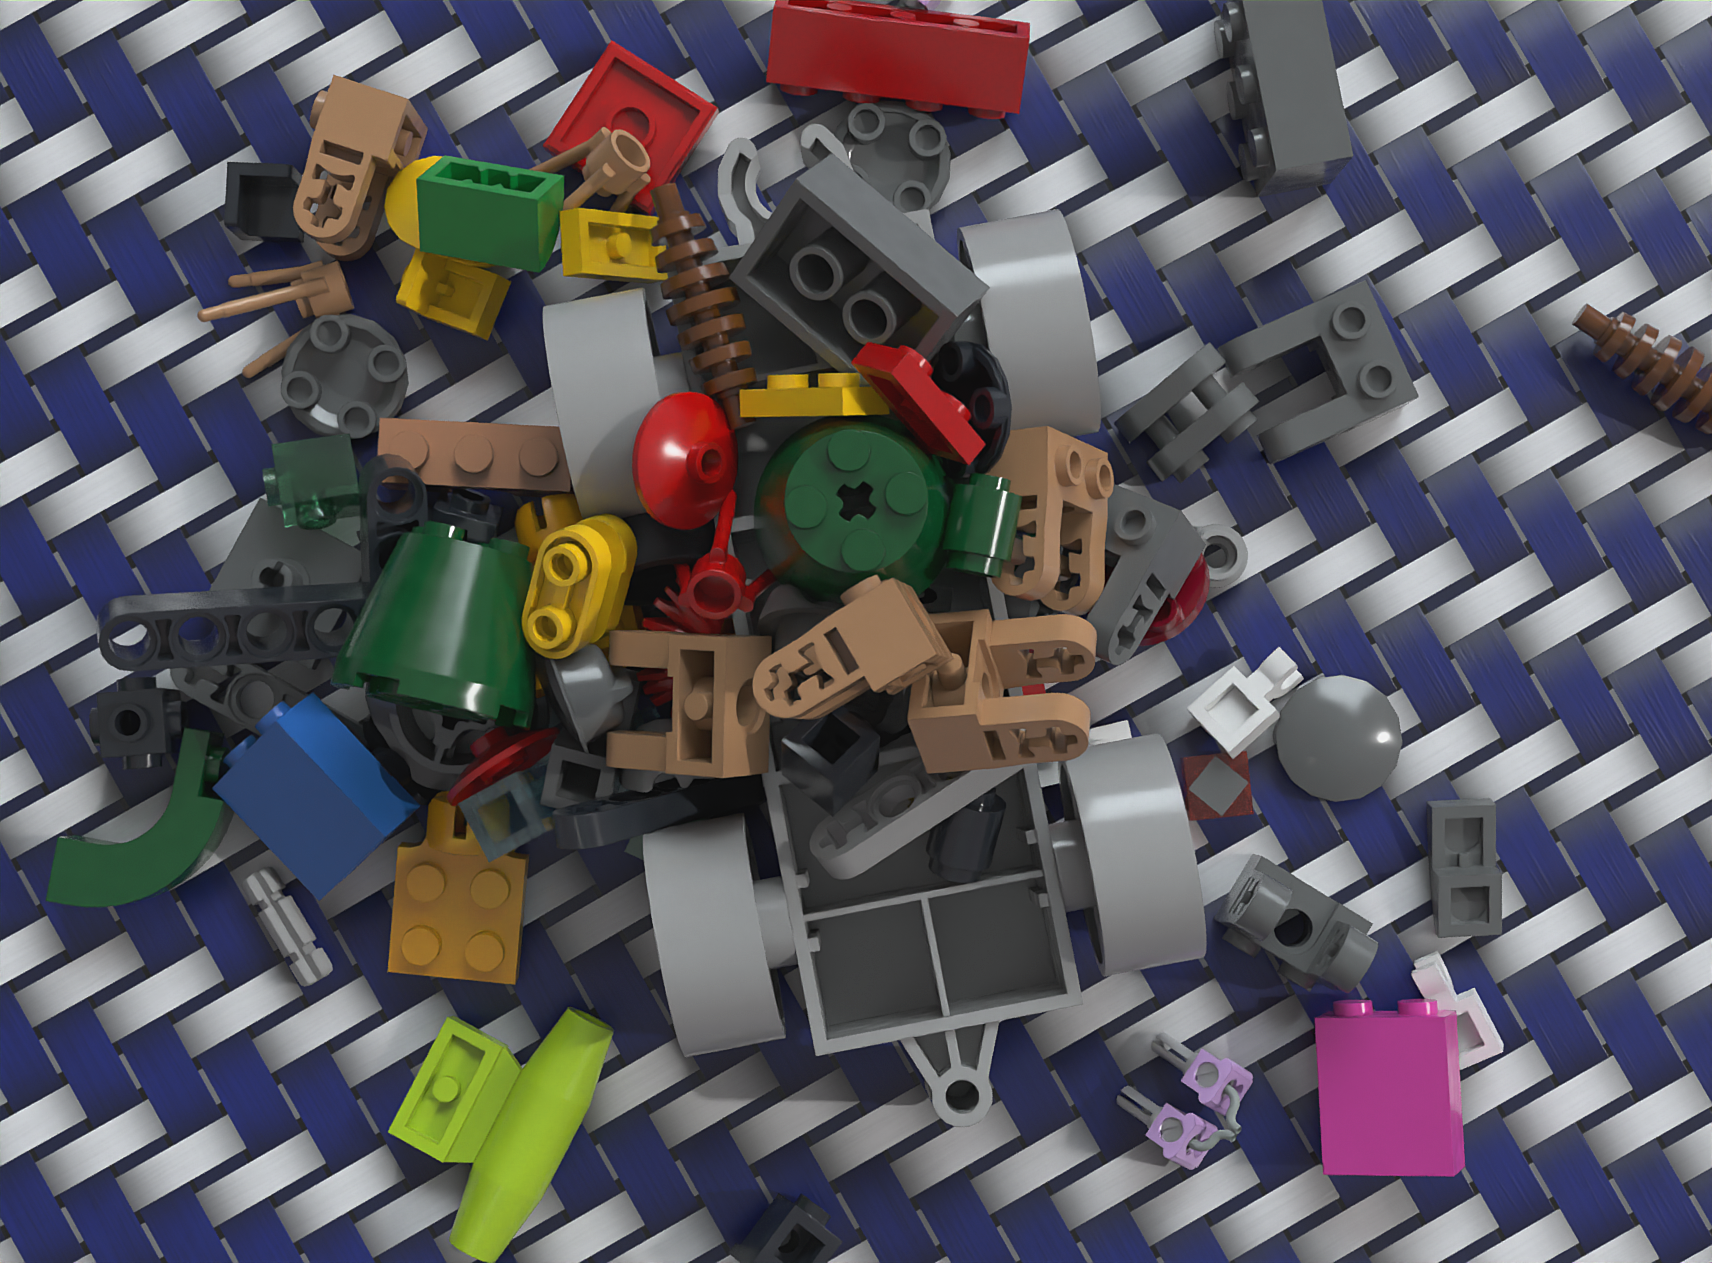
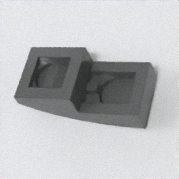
M1490 798L1427 801L1428 861L1435 934L1438 938L1502 935V873L1496 867V804Z

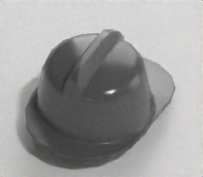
M587 644L581 650L561 659L547 658L535 651V672L545 696L561 724L570 735L582 744L585 753L588 754V745L613 730L624 721L623 699L631 694L634 689L627 669L623 666L609 665L604 653L596 644Z

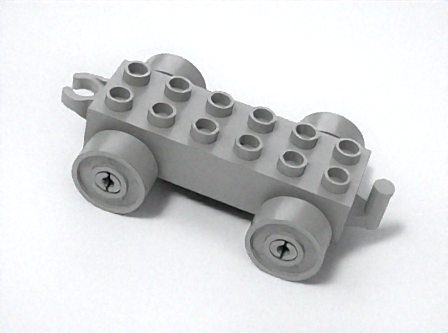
M810 124L803 129L801 133V155L803 164L808 169L833 153L853 170L843 144L825 126ZM736 138L728 144L718 168L719 204L730 231L738 238L739 245L717 248L719 252L703 262V265L722 262L725 264L730 275L772 215V212L768 211L760 203L756 194V182L761 170L757 150L749 139ZM929 209L903 213L934 239ZM1054 209L959 227L957 229L959 261L990 288L950 341H969L983 344L997 357L1008 380L1012 404L1010 430L1049 426L1071 437L1099 432L1101 424L1100 388L1090 317L1076 253L1061 211ZM677 271L667 273L668 278L678 274ZM730 278L711 288L712 291L727 287L737 288L741 302L737 306L720 313V315L723 317L732 314H744L746 330L729 338L730 344L739 341H749L752 356L737 363L739 370L755 368L758 382L750 386L749 389H767V375L808 374L809 388H818V374L840 373ZM644 288L544 306L543 329L550 380L563 447L581 516L584 520L594 515L608 513L623 519L646 513L647 511L638 498L632 475V453L638 429L650 409L664 397L683 391L703 394L700 386L713 379L712 373L694 375L688 363L693 357L704 353L703 347L660 355L654 323ZM686 297L672 299L673 305L686 300ZM695 323L677 326L678 333L680 334L694 327ZM939 355L931 364L933 370L939 360ZM890 408L889 414L881 415L902 423ZM827 416L755 417L757 422L735 430L739 459L733 491L737 494V500L728 544V554L737 558L744 566L746 573L745 585L747 586L768 569L758 546L754 529V500L760 477L774 452L786 439L802 427ZM952 479L953 485H968L969 479ZM869 487L865 492L856 496L837 494L844 503L840 516L849 522L857 514L869 519L875 512L868 504L870 494L873 492L872 488ZM719 513L714 517L715 528L717 526ZM946 561L943 569L932 584L953 588L952 612L989 609L992 621L1008 619L1004 594L995 587L991 578L946 569ZM778 581L756 598L751 612H742L737 609L732 614L736 635L760 636L758 620L768 596L773 589L781 585ZM1022 687L1004 689L1003 697L1023 695ZM770 715L768 773L762 774L782 876L760 880L752 839L744 813L675 825L643 835L645 875L658 957L673 1025L681 1051L685 1057L786 1038L784 1010L777 968L798 964L815 1055L819 1056L900 1040L925 1078V1088L929 1098L932 1100L937 1115L945 1123L955 1127L975 1125L990 1110L992 1105V1089L989 1084V1071L1000 1020L1083 1005L1066 912L1083 910L1093 953L1103 977L1204 958L1206 954L1204 905L1192 835L1175 768L1166 743L1159 733L1088 746L1081 756L1072 760L1058 761L1064 822L1048 824L1037 763H1030L996 785V794L1006 802V810L991 866L986 870H982L980 880L974 883L949 881L937 876L929 869L930 856L926 852V844L930 829L865 872L850 879L840 880L833 878L810 850L812 833L818 824L830 814L782 775L781 740L802 720L797 718H779ZM912 732L900 735L898 739L891 741L884 747H880L878 771L847 803L921 756ZM965 771L949 772L946 780L956 778ZM915 797L900 802L893 808L889 818L895 817L907 810L914 802ZM873 824L869 828L872 829L876 826V824Z

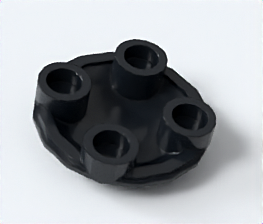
M949 341L940 350L939 360L934 367L931 379L942 392L952 395L969 410L971 419L968 423L986 445L970 465L943 457L940 458L943 461L946 474L950 478L969 479L970 473H989L1001 459L1010 435L1012 404L1008 380L997 357L983 344L969 341Z

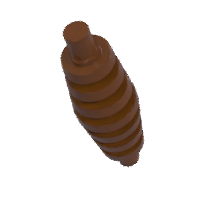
M676 183L661 185L650 191L659 220L657 225L649 230L652 246L668 245L669 249L655 257L657 272L668 273L677 271L678 273L660 284L663 300L686 297V300L666 310L670 326H680L695 323L694 327L678 334L676 339L683 351L703 347L704 353L688 361L694 375L712 373L713 379L700 386L703 394L712 399L717 398L718 403H722L731 430L749 426L757 421L755 417H740L739 390H747L758 381L755 368L739 370L737 363L752 356L749 341H739L731 344L729 338L746 330L744 314H732L723 317L720 315V313L737 306L741 302L737 288L727 287L712 291V287L725 282L730 276L725 264L722 262L703 265L704 261L712 258L719 251L712 238L694 239L695 235L704 231L707 227L701 214H689V211H685Z
M1586 303L1574 318L1572 325L1594 339L1596 346L1593 355L1605 363L1614 354H1617L1618 357L1612 367V371L1622 380L1626 379L1638 368L1639 370L1632 381L1631 388L1640 396H1645L1659 382L1660 384L1651 397L1650 404L1664 412L1679 399L1673 409L1672 417L1687 423L1702 411L1696 421L1695 428L1705 434H1711L1712 362L1707 364L1698 373L1704 361V353L1692 346L1676 359L1682 347L1681 340L1668 335L1653 348L1652 346L1658 337L1659 329L1646 323L1635 334H1632L1631 330L1636 322L1635 317L1622 312L1616 318H1608Z

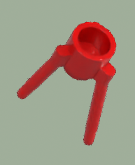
M733 490L729 492L720 507L710 553L698 559L692 573L688 564H674L680 586L678 603L683 607L691 606L696 613L709 619L726 618L737 609L742 612H751L756 598L777 581L768 568L751 584L745 585L746 573L744 566L737 558L728 554V544L737 500V494Z

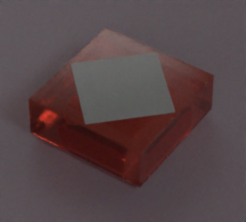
M1242 751L1234 759L1227 753L1181 757L1188 821L1254 814L1247 751Z

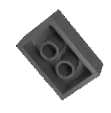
M1228 0L1227 3L1223 4V11L1220 15L1221 20L1214 22V35L1219 57L1221 59L1229 57L1233 81L1227 82L1226 94L1232 119H1241L1246 143L1239 144L1238 152L1244 180L1254 181L1257 197L1331 184L1352 159L1353 151L1322 0Z
M833 153L795 179L729 276L733 282L840 373H859L851 364V361L867 342L896 349L900 345L908 346L922 355L931 365L938 357L942 346L950 341L990 288ZM860 374V387H871Z

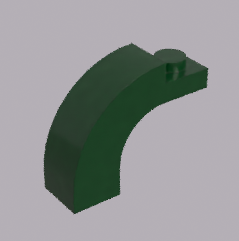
M184 728L170 801L162 817L143 835L125 843L78 835L58 837L45 901L79 907L123 905L158 896L183 883L196 873L219 847L234 816V811L221 797L213 796L214 790L212 789L228 770V765L223 761L230 753L229 748L222 747L225 733L198 728Z

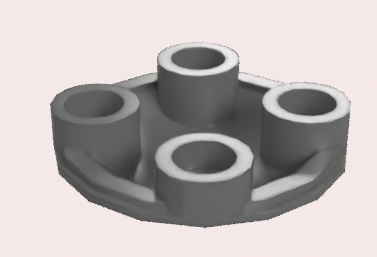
M879 100L877 103L857 105L850 112L849 116L837 126L834 136L843 144L853 171L902 213L923 209L930 210L939 202L950 179L951 153L946 142L947 136L944 128L926 112L912 109L906 106L905 102Z
M352 314L323 315L309 326L303 328L288 347L281 370V395L285 403L290 406L295 417L314 433L339 441L366 438L379 431L380 418H394L402 408L409 385L406 358L395 338L375 321Z
M1345 675L1317 678L1296 690L1282 708L1281 717L1274 726L1272 735L1273 742L1277 748L1278 759L1291 781L1311 796L1332 802L1360 799L1381 787L1397 766L1402 746L1399 717L1388 698L1367 681Z

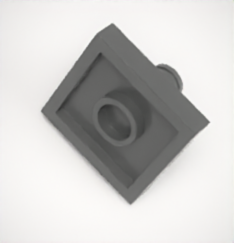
M259 498L209 591L362 582L361 551L271 502ZM336 608L325 610L317 617L314 628L328 633L336 631L347 612ZM267 612L258 614L249 622L247 631L259 637L271 635L280 626L281 617ZM321 659L294 661L309 669L316 670Z

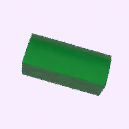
M444 155L416 179L421 252L538 273L547 264L560 230L559 211H563L564 175Z

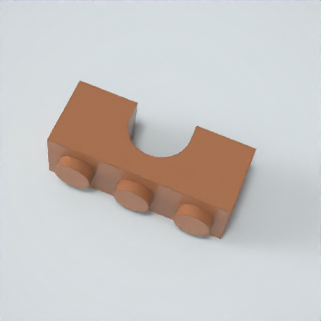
M380 418L377 456L394 454L409 461L425 483L427 492L452 493V489H479L511 493L514 496L545 497L556 494L575 495L560 428L557 426ZM395 475L387 477L380 485L389 490H407L409 482L404 476Z

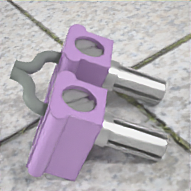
M1163 1032L1158 1034L1156 1038L1188 1060L1184 1062L1154 1041L1151 1045L1152 1051L1183 1071L1184 1076L1181 1082L1199 1093L1198 1099L1202 1104L1226 1116V1123L1230 1130H1218L1215 1125L1193 1113L1186 1114L1168 1103L1164 1107H1159L1130 1086L1124 1087L1121 1092L1150 1111L1152 1115H1148L1120 1095L1117 1096L1116 1102L1120 1107L1147 1125L1149 1130L1145 1136L1164 1148L1163 1156L1192 1170L1199 1166L1208 1150L1212 1149L1220 1140L1226 1139L1233 1142L1236 1139L1237 1134L1242 1129L1236 1122V1114L1240 1101L1253 1083V1075L1228 1058L1220 1060L1204 1049H1201L1199 1053H1194Z

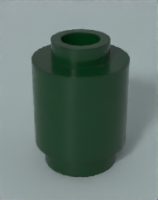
M970 473L968 485L954 484L942 547L943 551L949 552L946 569L982 577L1001 578L1003 563L1011 562L1022 496L1009 492L1011 480L992 475Z

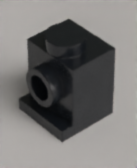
M778 1193L741 1245L735 1243L729 1254L740 1263H827L843 1241L825 1228L831 1216L806 1196L800 1194L796 1201L792 1203ZM791 1232V1238L789 1242L786 1243L784 1246L780 1247L782 1242Z

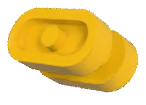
M608 513L594 515L579 521L575 525H570L551 533L541 543L522 613L524 636L529 645L540 655L551 659L567 657L581 650L587 644L595 643L608 636L610 630L616 629L637 558L636 538L631 528L621 518Z

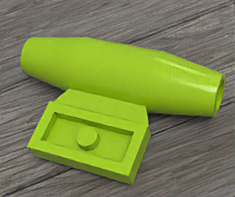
M568 1007L522 1068L507 1044L455 1016L446 1018L388 1133L442 1163H473L449 1237V1242L460 1251L480 1261L495 1263L542 1200L590 1107L614 1033V1029L608 1024L579 1009Z

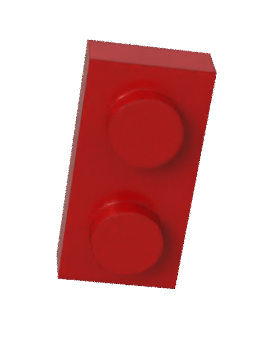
M867 342L851 361V364L912 435L933 455L970 465L986 445L968 423L971 419L969 410L955 397L939 389L930 378V375L933 373L931 365L912 348L900 345L896 349Z

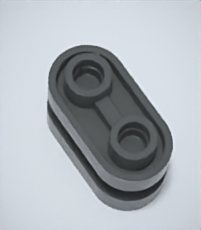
M1210 342L1113 423L1129 443L1143 432H1146L1157 445L1160 451L1146 463L1162 482L1170 475H1173L1179 483H1182L1210 460L1202 449L1220 435L1229 444L1258 420L1250 409L1259 400L1244 382L1227 394L1212 376L1226 361ZM1193 392L1208 411L1183 432L1179 433L1165 414Z

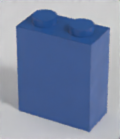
M312 692L293 708L283 700L271 709L255 725V728L262 736L257 740L251 734L224 758L223 761L229 766L230 770L212 789L320 901L372 854L420 805Z

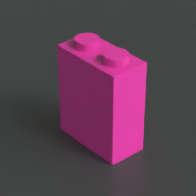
M1435 999L1397 1001L1398 1011H1373L1371 1000H1341L1333 1002L1334 1011L1326 1012L1315 1018L1323 1175L1454 1177L1465 1167L1456 1010H1438L1437 1000Z

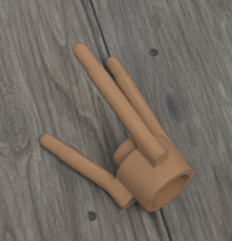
M602 127L588 141L529 169L553 174L586 158V165L583 167L585 182L564 200L563 210L579 208L596 192L604 197H608L611 194H619L609 211L625 213L636 194L651 182L650 176L646 173L650 168V159L643 145L626 131L620 129L614 130L611 133L605 127Z
M322 260L301 267L233 275L228 279V284L232 288L291 282V286L202 309L198 312L197 318L201 322H208L296 300L303 319L313 315L317 319L323 315H340L342 312L354 309V304L339 262L335 261L324 265ZM303 329L246 365L242 370L243 376L251 378L286 356L288 347Z

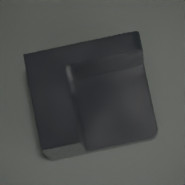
M227 162L225 227L240 240L304 243V231L297 224L293 212L294 200L302 175L293 165Z

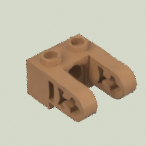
M333 75L328 92L321 90L318 93L311 110L310 127L315 129L306 167L294 200L293 212L300 228L314 239L329 256L340 261H354L363 257L372 247L385 210L384 204L387 188L399 171H402L403 168L413 161L418 160L428 128L409 99ZM322 171L328 173L326 180L320 179ZM364 202H371L368 210L362 208ZM314 203L318 204L315 216L310 212ZM355 227L359 230L356 239L348 237ZM344 240L342 246L336 245L337 242Z
M1049 426L1010 430L1001 459L986 475L1011 480L1009 492L1022 496L1017 530L1024 533H1036V536L1023 535V541L1015 538L1011 562L1003 563L1001 578H991L999 591L1007 595L1027 601L1040 599L1047 607L1069 615L1078 616L1086 614L1092 610L1105 585V540L1108 498L1111 496L1114 487L1113 470L1108 461V453ZM1060 547L1069 550L1082 549V553L1079 555L1069 552V557L1060 554ZM1027 556L1035 560L1034 570L1024 572L1023 579L1014 575L1015 565L1025 563ZM1071 572L1080 575V586L1070 588L1069 594L1060 592V582L1070 579Z
M874 575L851 587L840 596L845 605L843 608L829 615L797 640L765 658L754 673L752 688L757 703L768 714L779 718L813 720L829 714L871 688L873 692L880 693L886 689L888 694L895 695L954 658L912 586L894 578L881 581L878 575ZM803 671L806 675L813 676L801 683L797 688L801 700L793 701L790 692L798 686L794 675ZM824 671L833 677L826 683H823L822 676H818Z
M989 609L929 614L930 619L954 659L913 683L911 688L907 721L927 774L1067 761L1081 756L1086 751L1089 744L1091 713L1089 707L1081 699L1065 693L1003 697L1004 689L1028 685L1076 681L1089 675L1095 666L1097 632L1092 624L1081 617L1069 614L992 621ZM1029 649H1033V653H1029Z
M610 630L609 665L668 669L667 677H673L672 732L644 730L607 732L606 766L715 778L768 773L770 714L765 712L757 703L753 694L752 682L759 664L771 655L772 636Z

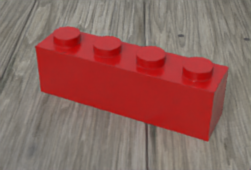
M776 0L773 6L766 82L780 84V89L783 92L793 95L810 96L817 94L818 89L841 91L843 92V98L857 103H877L880 97L905 99L906 106L920 111L942 110L943 104L968 107V113L975 117L1001 119L1005 117L1006 112L1017 114L1020 112L1030 41V23L852 0Z

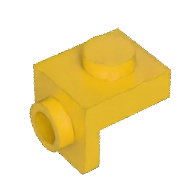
M415 249L410 263L402 274L401 286L396 296V302L429 320L488 341L511 281L475 266H467L461 262Z

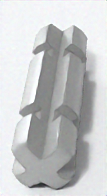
M266 867L247 877L242 882V888L252 905L259 904L262 909L258 915L283 957L290 956L293 964L289 967L299 984L304 987L310 986L327 976L333 970L332 963L322 947L316 949L313 941L317 938L291 895L284 896L281 890L285 888V885L276 870L272 867Z

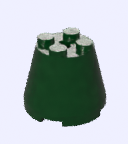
M881 415L827 416L793 433L780 445L768 461L760 477L754 500L753 516L757 543L769 570L780 584H793L817 601L844 604L840 598L844 592L874 575H878L881 581L894 578L912 586L916 595L919 596L937 578L948 559L949 552L943 551L942 547L954 485L952 479L946 474L940 456L933 455L912 435L904 424ZM871 487L873 492L870 494L868 504L875 510L874 514L869 519L860 514L855 515L850 522L843 519L840 514L842 513L844 503L837 494L856 496Z
M425 521L424 527L413 526L411 533H403L400 536L337 655L330 685L349 690L350 687L363 688L364 683H368L365 694L369 698L461 720L462 718L475 721L486 719L495 721L496 726L517 730H530L536 705L535 650L527 642L522 629V613L534 570V565L527 561L530 547L498 538H490L489 544L463 541L465 530L439 522Z

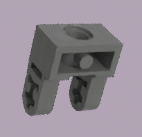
M1366 280L1247 332L1218 348L1219 354L1226 361L1224 365L1229 376L1233 378L1307 346L1310 352L1317 351L1336 394L1331 397L1332 401L1257 435L1270 465L1400 409L1419 397Z
M1114 484L1113 492L1108 498L1105 540V564L1115 569L1086 620L1092 624L1097 632L1096 657L1118 666L1124 664L1134 654L1166 597L1173 600L1176 598L1206 544L1181 510ZM1060 547V554L1069 557V552L1080 555L1082 549L1069 550ZM1026 556L1025 563L1017 567L1014 575L1023 579L1024 572L1034 570L1035 560ZM1071 572L1070 579L1060 582V592L1069 594L1070 588L1075 586L1080 575ZM1004 593L1007 614L1010 619L1058 615L1059 611L1047 607L1040 599L1027 601Z
M1256 854L1251 855L1214 917L1216 921L1228 927L1222 939L1253 958H1256L1261 948L1283 961L1277 972L1311 992L1316 982L1331 990H1341L1345 993L1351 992L1369 969L1378 949V942L1367 936L1373 923L1321 893L1265 857ZM1296 909L1304 921L1303 933L1295 942L1281 944L1275 936L1274 928L1285 910Z

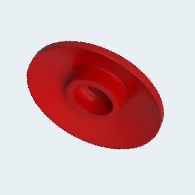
M683 391L670 394L658 401L643 419L633 446V482L638 498L645 510L662 525L675 529H694L708 523L720 512L724 499L733 490L738 470V444L735 430L730 429L724 409L707 395Z
M498 727L484 734L470 745L469 748L476 758L455 780L446 799L451 806H460L478 799L514 779L551 752L552 744L560 732L559 728H538L509 737L504 727Z

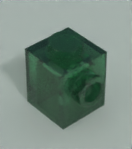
M349 433L271 444L275 467L262 469L268 507L281 505L285 527L298 525L299 528L304 530H318L332 526L336 523L337 519L360 516L359 486Z

